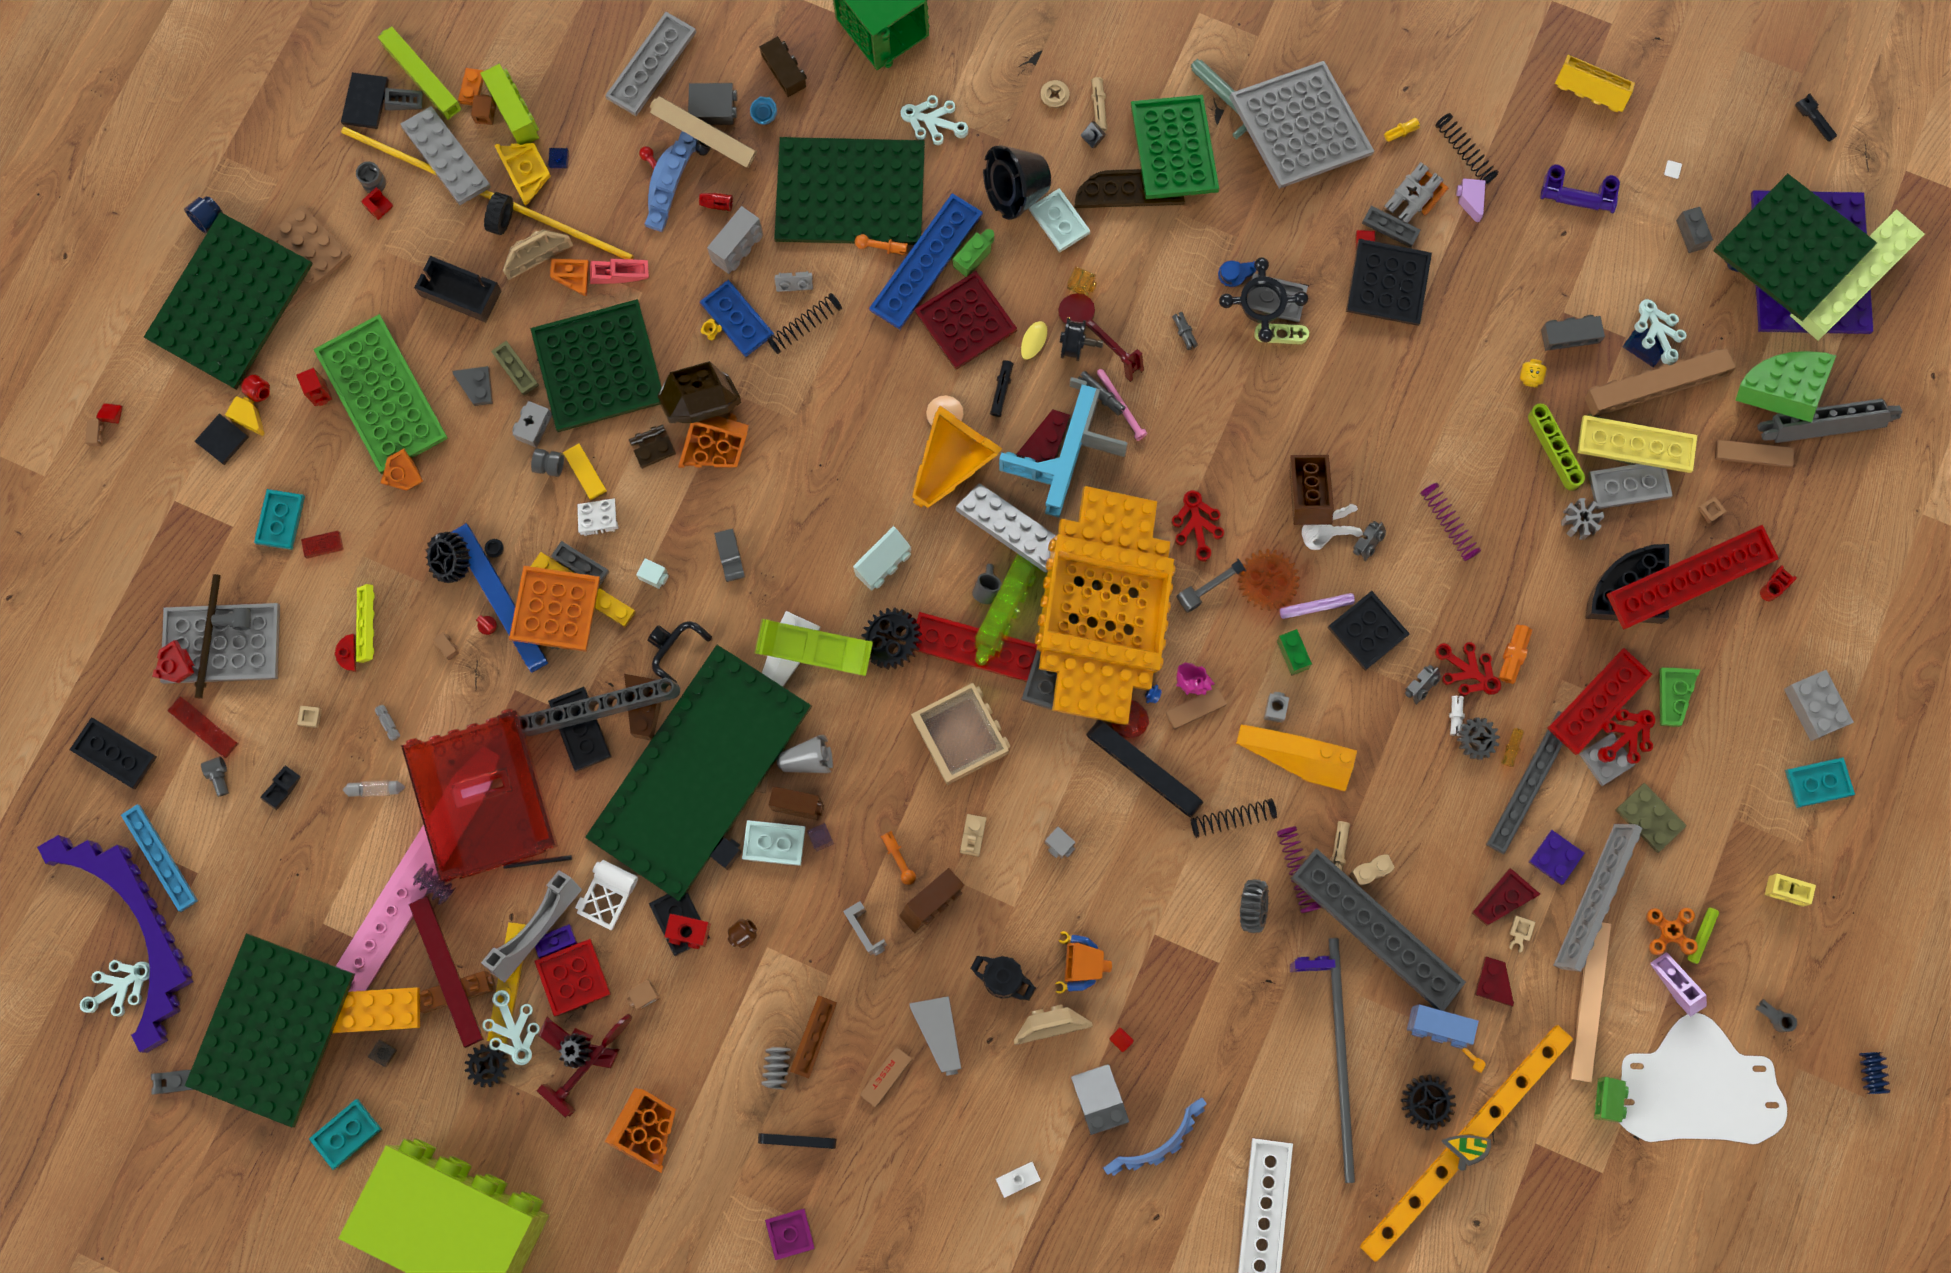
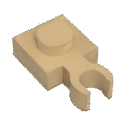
M1515 915L1509 933L1515 936L1509 945L1511 950L1513 945L1518 943L1520 945L1518 952L1521 953L1523 951V940L1530 941L1535 921Z

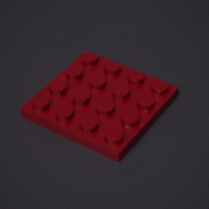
M974 271L914 309L920 321L955 370L1017 332V327L977 271Z

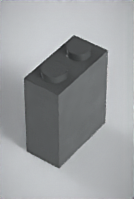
M689 83L688 113L710 125H734V118H737V107H734V101L738 100L737 90H734L733 83Z

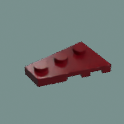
M1052 409L1016 455L1021 458H1032L1037 463L1055 459L1070 415Z

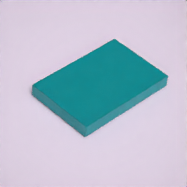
M267 489L254 543L256 545L293 550L305 496L303 494Z
M1844 757L1785 770L1796 808L1855 795Z
M355 1099L312 1135L309 1140L331 1169L335 1170L382 1129L360 1100Z

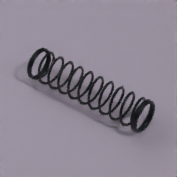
M1451 113L1444 115L1437 121L1435 127L1440 128L1439 132L1444 133V138H1449V144L1454 143L1453 149H1458V155L1463 154L1462 160H1467V166L1472 165L1471 171H1476L1475 176H1481V180L1486 173H1488L1491 169L1494 168V166L1488 168L1484 173L1477 175L1478 171L1489 163V160L1484 162L1479 168L1473 170V166L1482 158H1484L1485 155L1483 154L1475 162L1468 164L1469 160L1473 156H1475L1480 151V149L1476 150L1470 157L1464 159V155L1469 150H1471L1476 145V143L1472 144L1466 151L1459 153L1460 149L1464 145H1466L1471 140V138L1467 139L1461 146L1455 148V144L1460 139H1462L1467 134V132L1463 133L1457 140L1450 142L1451 138L1455 134H1457L1462 129V127H1459L1452 135L1446 137L1445 135L1448 132V130L1452 129L1458 123V121L1454 122L1447 130L1441 131L1442 127L1453 118ZM1498 170L1490 172L1483 178L1485 185L1498 175Z
M830 293L828 294V297L825 296V303L823 301H819V307L813 305V311L807 309L808 317L805 314L801 313V320L799 318H795V324L789 322L790 329L783 326L784 334L781 331L777 330L778 338L774 335L768 337L767 341L772 347V349L777 354L781 353L778 345L775 343L772 336L783 346L784 349H786V347L784 346L783 342L779 337L778 332L785 337V339L790 343V345H792L784 328H786L798 341L790 324H792L801 333V335L804 336V334L802 333L797 324L796 319L803 324V326L807 329L808 332H810V330L808 329L803 320L802 315L805 316L811 322L814 328H816V326L814 325L813 321L809 316L808 311H810L818 319L820 324H822L821 320L816 314L814 307H816L824 315V317L828 319L820 305V302L827 307V309L831 312L832 315H834L826 301V298L832 302V304L838 311H841L842 306L838 299L834 296V294Z
M1272 798L1268 799V801L1264 800L1263 807L1260 804V802H1256L1255 808L1251 803H1249L1248 811L1246 807L1242 805L1240 808V812L1236 807H1234L1233 815L1229 809H1226L1225 816L1221 811L1218 812V819L1214 813H1211L1210 820L1204 814L1203 824L1198 816H1196V818L1193 817L1190 819L1193 834L1195 838H1199L1200 836L1197 825L1198 818L1202 826L1204 835L1206 836L1204 821L1205 817L1210 825L1212 834H1214L1212 815L1214 816L1217 822L1219 831L1222 832L1220 825V813L1223 816L1227 830L1229 831L1227 811L1231 815L1235 828H1237L1235 821V809L1238 812V815L1242 822V826L1244 827L1242 807L1246 811L1250 825H1252L1250 817V805L1254 810L1258 823L1259 818L1257 804L1260 805L1265 821H1267L1265 813V802L1269 806L1272 818L1277 819V810L1275 803Z

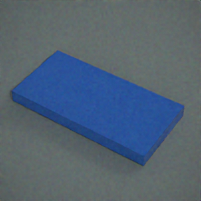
M729 279L699 301L715 322L722 327L723 332L745 358L767 342L768 337L774 335L772 330Z

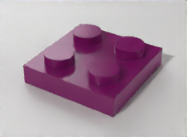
M805 1208L765 1220L775 1260L815 1249Z

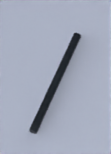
M572 855L503 864V868L508 869L572 860Z

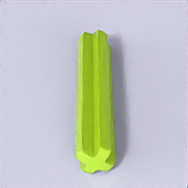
M1709 907L1695 938L1698 945L1697 951L1692 955H1688L1687 959L1692 963L1698 964L1714 928L1719 915V911Z

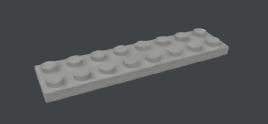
M1614 824L1553 966L1563 970L1581 972L1582 968L1586 965L1587 956L1594 946V940L1602 927L1605 914L1609 911V905L1617 892L1620 879L1625 874V868L1633 855L1632 851L1635 844L1640 839L1642 827L1636 824Z

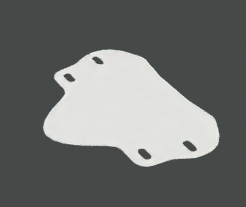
M1696 1013L1691 1017L1687 1014L1680 1018L1670 1029L1656 1052L1651 1054H1629L1623 1060L1621 1080L1626 1081V1086L1629 1087L1627 1099H1633L1635 1104L1624 1105V1107H1627V1114L1620 1124L1628 1132L1645 1141L1721 1139L1758 1144L1775 1135L1785 1124L1787 1104L1777 1086L1772 1061L1764 1056H1744L1739 1054L1719 1026L1703 1014ZM1642 1063L1644 1068L1641 1070L1631 1069L1630 1064ZM1753 1066H1765L1766 1071L1754 1072L1752 1068ZM1777 1102L1779 1107L1776 1109L1767 1108L1765 1103Z

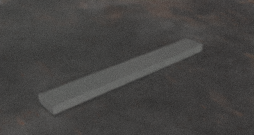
M1557 711V713H1556L1555 717L1553 718L1552 722H1553L1562 712ZM1549 730L1546 731L1486 843L1487 846L1501 854H1505L1563 745Z

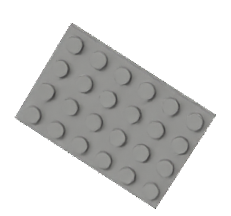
M280 604L216 605L215 615L228 614L233 612L234 608L251 609V628L249 630H235L230 626H213L205 682L278 679ZM208 606L166 607L163 610L162 648L173 640H177L181 648L187 650L195 665L192 667L194 674L180 683L197 682ZM160 679V682L163 684L175 683L168 680Z

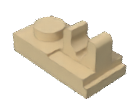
M967 814L960 853L979 857L986 817Z

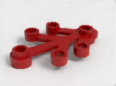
M1191 490L1184 495V506L1172 518V525L1179 528L1183 524V518L1191 509L1192 518L1182 532L1176 535L1175 542L1179 546L1184 545L1188 535L1194 528L1198 545L1196 558L1204 562L1209 560L1211 549L1205 544L1202 527L1211 532L1212 536L1217 540L1223 537L1224 530L1200 516L1199 509L1207 513L1209 519L1214 522L1219 520L1221 513L1218 509H1213L1202 502V496L1199 492ZM1190 498H1195V499H1196V502H1195V503H1191V502L1189 501V499H1190ZM1215 512L1218 514V517L1213 518L1211 514ZM1180 519L1181 523L1176 524L1174 520ZM1215 531H1221L1222 535L1217 536ZM1183 537L1184 541L1179 542L1177 538ZM1200 552H1205L1207 556L1201 557Z
M1467 642L1463 646V652L1467 654L1469 665L1452 654V649L1448 644L1442 643L1437 646L1435 655L1438 659H1446L1464 671L1454 674L1445 673L1442 676L1443 684L1450 685L1455 681L1476 679L1480 682L1473 685L1461 684L1458 688V693L1461 696H1467L1471 692L1484 691L1488 695H1495L1500 691L1501 681L1493 675L1492 657L1490 654L1483 653L1479 657L1480 664L1484 665V676L1478 670L1475 656L1476 646L1474 643ZM1466 646H1471L1472 651H1468L1466 649ZM1444 650L1446 655L1442 656L1439 651ZM1486 656L1488 658V662H1484L1482 660V657ZM1445 676H1450L1451 682H1447ZM1488 683H1493L1494 688H1489ZM1461 687H1466L1467 693H1463Z
M1626 709L1618 710L1616 712L1617 720H1630L1636 723L1633 726L1616 724L1612 720L1603 724L1605 732L1624 734L1611 746L1600 748L1598 758L1604 763L1613 761L1616 757V752L1629 741L1627 761L1630 764L1638 763L1641 760V756L1637 752L1638 732L1642 729V742L1639 744L1640 750L1642 752L1651 751L1653 743L1650 741V728L1655 724V716L1650 710H1642L1638 714L1629 713Z

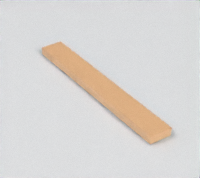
M1602 922V927L1596 935L1594 946L1587 956L1586 965L1583 970L1570 1079L1592 1083L1611 924Z

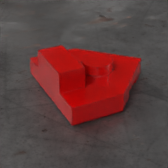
M173 640L158 651V662L152 677L180 683L194 674L192 667L195 665L187 650L182 649L177 640Z

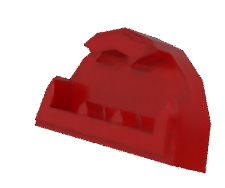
M355 634L343 637L335 649V657L338 664L352 672H356Z

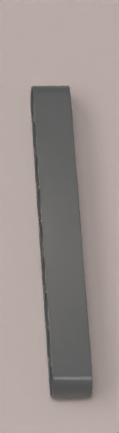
M663 678L522 715L515 719L513 727L520 734L534 736L674 699L680 694V686L671 679ZM671 685V690L666 692L667 687ZM653 689V694L648 697V693ZM635 694V699L630 702L631 696ZM617 699L616 705L612 706L613 701ZM599 704L597 711H594L595 706ZM581 708V713L577 716V711ZM563 713V717L559 721V716ZM545 718L544 724L541 725V721ZM527 723V728L524 730L523 727Z

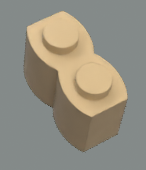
M1380 855L1370 863L1359 865L1349 875L1359 887H1362L1374 879L1386 876L1395 867L1389 855Z

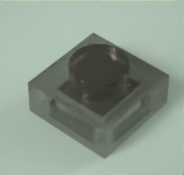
M378 1040L368 1057L383 1067H387L397 1049L382 1040Z

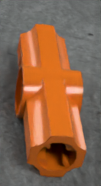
M1518 624L1515 626L1511 641L1508 643L1503 655L1504 662L1498 677L1502 682L1511 684L1516 682L1520 666L1523 665L1527 656L1528 649L1526 648L1532 634V629L1528 626Z

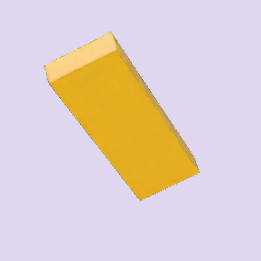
M580 444L563 452L590 500L607 492Z

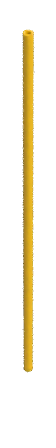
M343 127L341 130L342 134L436 175L428 163L347 127ZM486 190L479 195L491 199L494 193ZM513 202V210L620 258L630 260L634 258V255Z

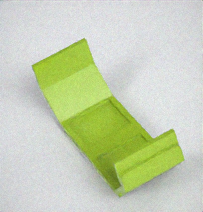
M761 619L754 653L866 676L873 642Z

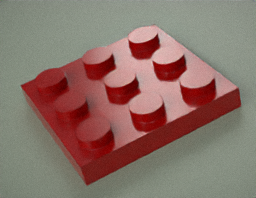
M591 939L534 961L554 1017L611 995Z

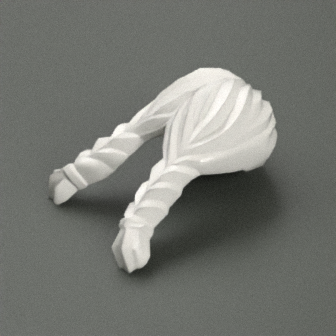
M1349 504L1346 508L1337 509L1333 513V520L1343 518L1351 512L1357 511V506ZM1303 525L1301 534L1305 545L1309 549L1320 550L1335 535L1351 534L1360 537L1363 535V532L1360 528H1355L1354 526Z

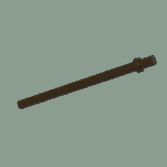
M213 574L198 677L197 682L194 684L196 687L195 698L203 699L204 688L207 686L205 679L213 632L211 618L216 612L221 575Z

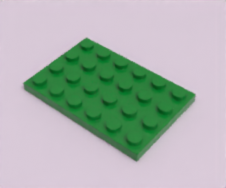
M1203 95L1131 101L1130 106L1146 199L1218 193L1219 183Z

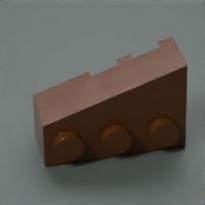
M624 674L626 688L656 680ZM653 689L648 693V697L653 694ZM635 694L631 696L630 702L635 699ZM661 702L628 711L630 733L633 737L652 740L656 730Z
M948 868L910 900L899 917L916 933L922 926L928 925L935 918V914L943 912L949 906L947 904L952 899L955 901L962 895L961 890L964 884Z

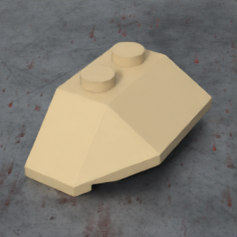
M544 229L536 231L530 237L519 240L510 247L503 272L507 279L510 280L572 247L573 244L568 235Z
M1063 1005L1051 1007L1052 1011L1044 1012L1043 1009L1032 1011V1015L1028 1016L1014 1039V1045L1091 1028L1093 1025L1092 1022L1070 1008H1063Z

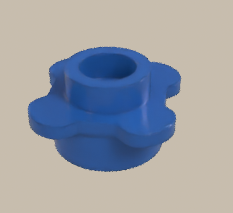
M1157 684L1155 686L1152 685V689L1146 691V703L1156 704L1160 699L1162 690L1158 688Z

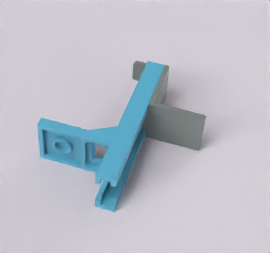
M1073 377L1070 379L1069 386L1079 389L1080 392L1060 457L1037 463L1029 457L1023 459L1011 452H1001L999 459V471L1051 485L1046 500L1045 514L1060 518L1081 445L1125 457L1128 444L1121 440L1090 432L1099 402L1100 389L1087 386V381Z

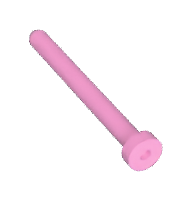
M1099 369L1097 375L1108 392H1112L1115 398L1126 407L1124 411L1122 409L1121 411L1135 432L1134 438L1136 441L1143 439L1148 433L1145 429L1140 428L1104 370Z

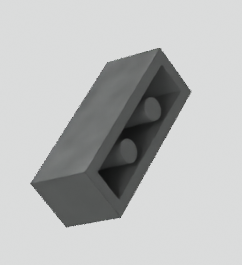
M1587 315L1580 319L1571 317L1559 322L1557 320H1550L1541 329L1545 351L1599 344L1605 337L1601 316L1594 317V315Z

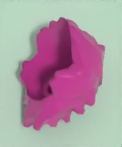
M1187 662L1178 666L1176 686L1185 691L1187 695L1189 693L1206 695V691L1212 690L1211 685L1215 683L1207 675L1205 668L1202 666L1197 667Z

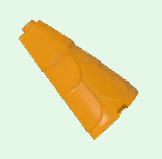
M939 406L934 415L929 438L926 441L922 463L918 467L911 496L914 498L913 503L920 508L923 506L929 508L955 490L958 484L972 476L975 471L996 457L1002 448L957 419L948 410Z

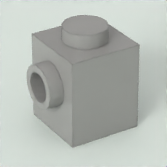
M1057 827L1045 840V844L1049 847L1048 851L1055 858L1058 856L1061 859L1064 856L1068 858L1075 850L1073 847L1075 841L1060 827Z

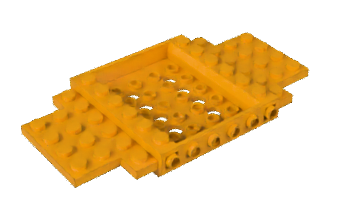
M1084 486L1078 522L1066 519L1059 521L1058 535L1050 540L1048 546L1050 558L1046 561L1048 572L1047 577L1043 581L1045 594L1040 602V606L1043 608L1042 614L1038 618L1039 633L1036 634L1035 638L1037 650L1041 652L1039 669L1057 673L1052 711L1126 725L1129 721L1133 688L1148 691L1152 689L1153 673L1159 671L1164 662L1162 650L1166 646V639H1164L1165 632L1168 629V620L1166 619L1167 613H1169L1171 603L1169 602V596L1173 591L1171 580L1176 569L1174 559L1168 558L1170 541L1153 538L1157 501ZM1079 576L1083 579L1084 584L1082 587H1077L1074 584L1075 577ZM1094 580L1101 582V590L1093 589L1092 582ZM1112 584H1117L1120 587L1119 594L1111 592L1110 587ZM1130 588H1135L1138 591L1136 598L1129 596L1128 591ZM1073 613L1078 616L1079 621L1077 624H1072L1069 621L1070 614ZM1089 617L1096 619L1097 624L1095 628L1088 626L1087 619ZM1107 621H1112L1115 624L1114 631L1106 629L1105 624ZM1125 625L1132 626V635L1125 634L1123 630Z

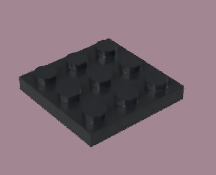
M1373 591L1369 592L1327 627L1365 671L1410 635Z

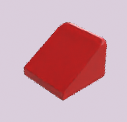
M104 403L96 418L101 422L119 424L123 406Z
M1120 1027L1109 1038L1121 1052H1124L1134 1042Z

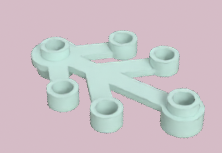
M931 95L927 98V101L917 106L907 104L901 109L902 119L911 123L915 130V136L919 140L925 139L926 130L920 127L918 120L925 122L935 145L943 143V135L937 131L935 125L953 130L958 138H965L968 135V125L965 122L953 123L938 118L955 111V103L953 101H946L943 107L928 114L921 113L928 108L937 107L938 98ZM951 105L953 108L948 109L947 106ZM907 111H912L913 113H912V114H907L906 112H907ZM940 137L941 140L936 141L935 138Z
M1645 299L1639 305L1641 316L1634 328L1639 333L1644 332L1648 327L1647 320L1649 318L1651 326L1647 336L1642 340L1643 347L1650 349L1655 344L1654 337L1657 335L1664 350V353L1661 355L1662 362L1673 365L1678 360L1679 354L1675 349L1671 348L1665 334L1672 337L1678 343L1682 342L1687 335L1685 331H1675L1658 320L1659 318L1665 321L1667 325L1673 327L1679 322V317L1676 314L1667 315L1660 311L1653 301Z
M118 960L111 961L109 963L110 971L131 973L125 978L105 975V973L100 971L94 972L91 977L94 983L101 984L104 982L114 985L95 997L83 998L80 1002V1009L86 1013H93L98 1009L100 1003L117 993L115 1003L111 1007V1014L117 1017L122 1016L125 1013L123 1003L128 985L133 982L134 987L132 994L128 997V1002L131 1005H139L142 1002L140 993L143 982L148 980L150 975L149 963L138 962L132 966L123 964ZM118 963V968L114 970V964ZM142 968L145 969L144 975L140 974ZM98 974L101 975V979L99 981L96 980V976ZM137 996V1002L133 1003V997ZM92 1001L94 1005L90 1009L88 1005ZM120 1007V1013L116 1014L115 1009Z
M504 990L497 991L493 995L492 1001L494 1005L500 1008L507 1028L496 1024L492 1019L484 1020L482 1028L484 1031H493L511 1039L514 1047L502 1043L499 1038L491 1039L489 1047L492 1050H500L510 1054L515 1064L525 1065L532 1058L530 1045L535 1034L539 1032L540 1027L537 1023H530L526 1028L527 1035L522 1043L519 1036L528 1016L533 1011L532 1006L529 1004L522 1005L519 1010V1018L516 1024H514L507 1005L510 1000L509 994ZM499 995L504 998L502 1003L497 1001ZM525 1006L529 1008L528 1014L523 1013ZM487 1021L491 1022L492 1027L490 1029H487L485 1027V1023ZM531 1025L536 1027V1032L532 1033L530 1031ZM494 1040H497L499 1042V1046L497 1048H494L492 1046V1042ZM520 1051L524 1052L525 1057L523 1059H520L518 1057V1053Z

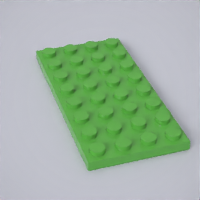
M380 314L313 349L381 474L384 473L387 457L405 449L409 457L413 458L448 439Z

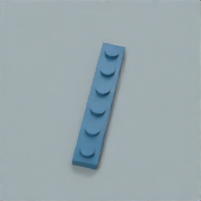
M137 804L121 814V817L177 910L182 912L198 902L141 805Z

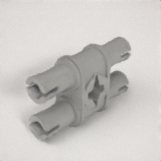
M1420 162L1411 175H1406L1405 180L1397 189L1395 188V194L1384 207L1390 210L1391 213H1394L1403 200L1407 201L1409 205L1398 218L1408 223L1417 211H1422V207L1433 197V192L1444 180L1434 173L1425 186H1421L1419 181L1429 171V168ZM1409 190H1410V191H1413V192L1416 191L1417 194H1418V196H1417V195H1416V196H1415V195H1412V196H1411Z

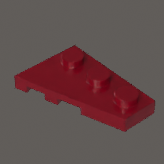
M1509 868L1471 913L1488 926L1541 894Z

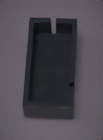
M430 256L423 269L427 277L421 273L414 287L419 296L486 323L502 292L498 283L485 277L480 278L475 273Z

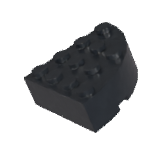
M1669 544L1644 546L1643 548L1626 553L1615 561L1599 577L1587 602L1585 619L1619 621L1606 594L1669 567ZM1669 610L1644 620L1642 623L1663 624L1669 619Z

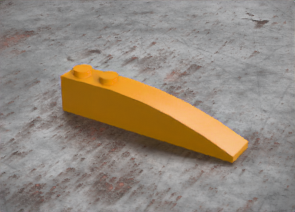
M1242 724L1240 725L1236 744L1266 758L1271 763L1279 765L1307 782L1341 791H1346L1357 750Z

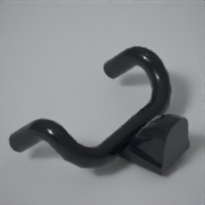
M692 621L683 622L678 625L671 634L657 625L647 640L659 649L653 658L652 670L660 678H668L677 683L673 677L660 668L659 664L663 656L686 629L694 630L707 642L712 639V636L703 627Z

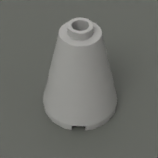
M818 735L781 752L777 758L778 768L782 769L783 772L831 773L829 768H833L831 748L826 747L825 742H828L826 736Z

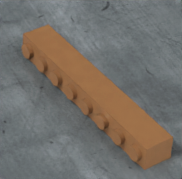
M1716 348L1705 355L1697 354L1689 360H1678L1673 365L1664 364L1656 370L1651 371V369H1648L1640 375H1629L1621 381L1612 380L1601 387L1599 385L1593 386L1589 389L1584 399L1592 416L1596 417L1729 376L1736 366L1727 348L1721 350Z

